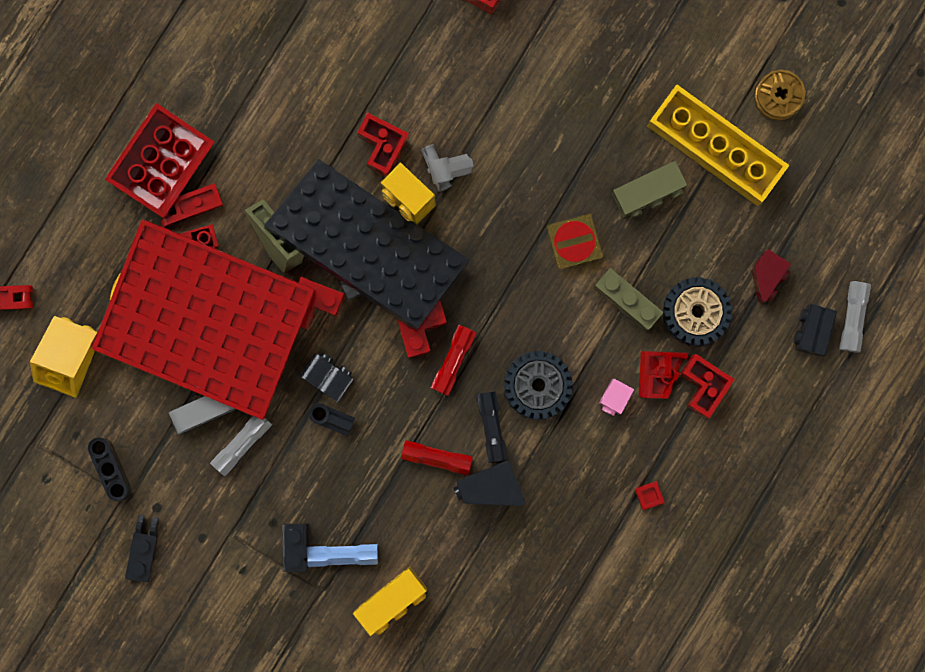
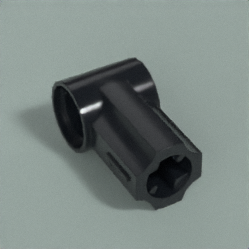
M320 403L313 405L309 410V418L313 423L343 435H349L355 417ZM317 407H322L326 411V417L321 421L313 417V411Z

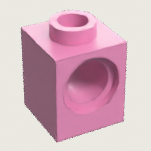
M612 379L599 402L603 406L602 410L612 416L615 413L621 414L634 389L616 379Z

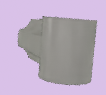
M467 154L452 158H440L428 162L433 184L453 180V177L472 173V168L474 167L472 159Z

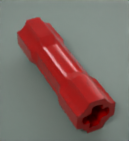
M458 325L451 340V348L442 368L434 378L431 389L449 396L456 381V373L465 353L470 349L474 341L476 332Z
M405 440L401 455L402 460L447 469L451 472L467 476L469 475L473 459L472 456L452 453Z

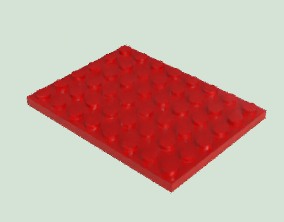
M142 219L92 350L263 420L316 289Z

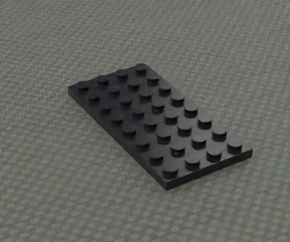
M320 159L317 160L264 225V229L416 332L469 262L468 258L411 220L407 221L399 212Z

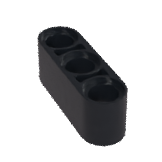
M98 437L92 439L88 444V452L107 496L113 501L126 500L131 494V486L112 442L107 438ZM99 442H103L106 447L101 455L96 451V445ZM108 463H112L115 468L111 476L105 472V466ZM117 484L122 485L124 488V493L121 497L116 496L114 493V487Z

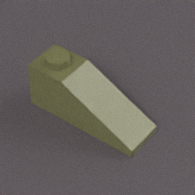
M264 200L245 209V214L269 257L283 273L302 263L303 254L264 229L265 223L274 214V211Z

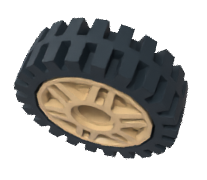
M696 277L683 280L675 285L665 298L662 311L664 312L663 321L666 329L681 343L690 346L710 344L719 339L730 325L729 323L732 319L731 300L724 288H721L717 282H713L711 279ZM693 306H699L702 309L703 314L700 318L693 316Z

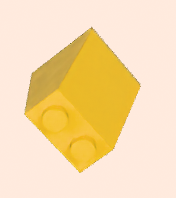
M54 316L30 360L33 382L76 398L95 350H92V346L97 332L90 326H80L68 318Z

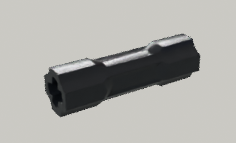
M496 391L477 394L479 414L482 416L486 437L485 448L488 463L508 460L506 445L502 438L499 423Z

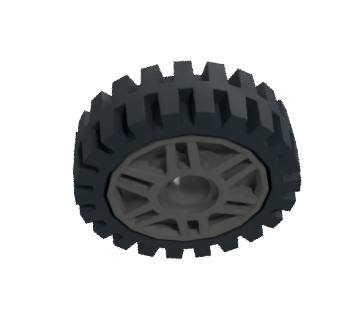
M533 351L518 357L510 365L504 380L505 395L511 407L520 415L535 420L547 419L561 412L569 402L573 388L571 373L566 364L559 357L544 351ZM535 379H540L544 382L545 387L543 391L537 392L532 388V382Z

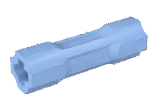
M378 544L307 547L308 567L378 564Z

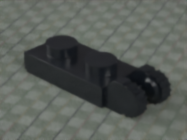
M139 514L133 534L125 579L148 583L158 540L159 518L153 517L150 524V535L143 534L145 515Z

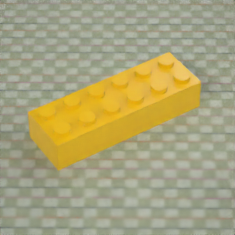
M679 85L674 87L647 125L652 131L756 206H759L765 200L789 167L779 157Z

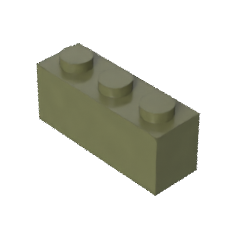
M673 161L614 189L611 194L622 217L629 216L631 219L642 214L641 209L650 206L653 209L663 204L662 199L670 196L671 199L682 195L687 183L676 161Z
M611 268L594 286L598 293L645 332L664 313Z

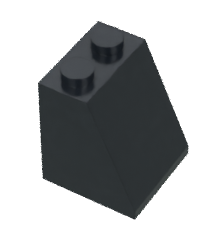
M509 460L457 480V486L453 487L458 500L463 499L465 504L515 506L526 504Z

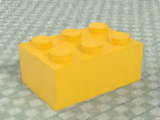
M401 162L381 182L383 199L392 208L397 206L400 209V214L407 221L411 220L418 224L436 206L435 195Z
M410 566L355 609L353 615L370 636L374 633L378 636L389 627L390 624L388 622L392 618L397 621L408 611L406 607L411 603L416 606L425 599L427 587Z

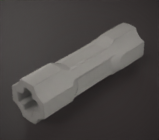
M858 281L850 282L847 313L839 350L854 353L861 352L862 331L871 284Z
M253 416L210 464L222 475L226 476L238 463V460L264 435L272 424L266 418L262 420Z

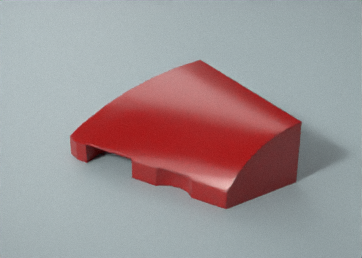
M641 351L639 397L668 398L672 391L673 383L680 375L678 370L682 361L687 360L688 353Z

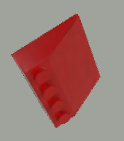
M155 103L104 180L164 218L214 144V141L158 103Z

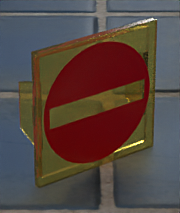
M591 214L547 225L558 269L603 258Z

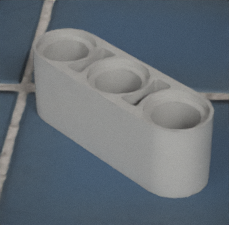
M204 396L169 412L177 434H181L236 409Z

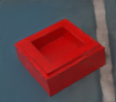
M657 481L635 488L642 511L665 503Z

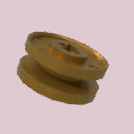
M776 70L763 77L755 90L754 99L757 109L763 116L770 120L782 121L789 119L798 112L805 100L806 91L803 82L796 74L787 70ZM777 92H778L779 94H782V93H783V94H784V97H783V98H781V97H778V98H777L775 95H776Z

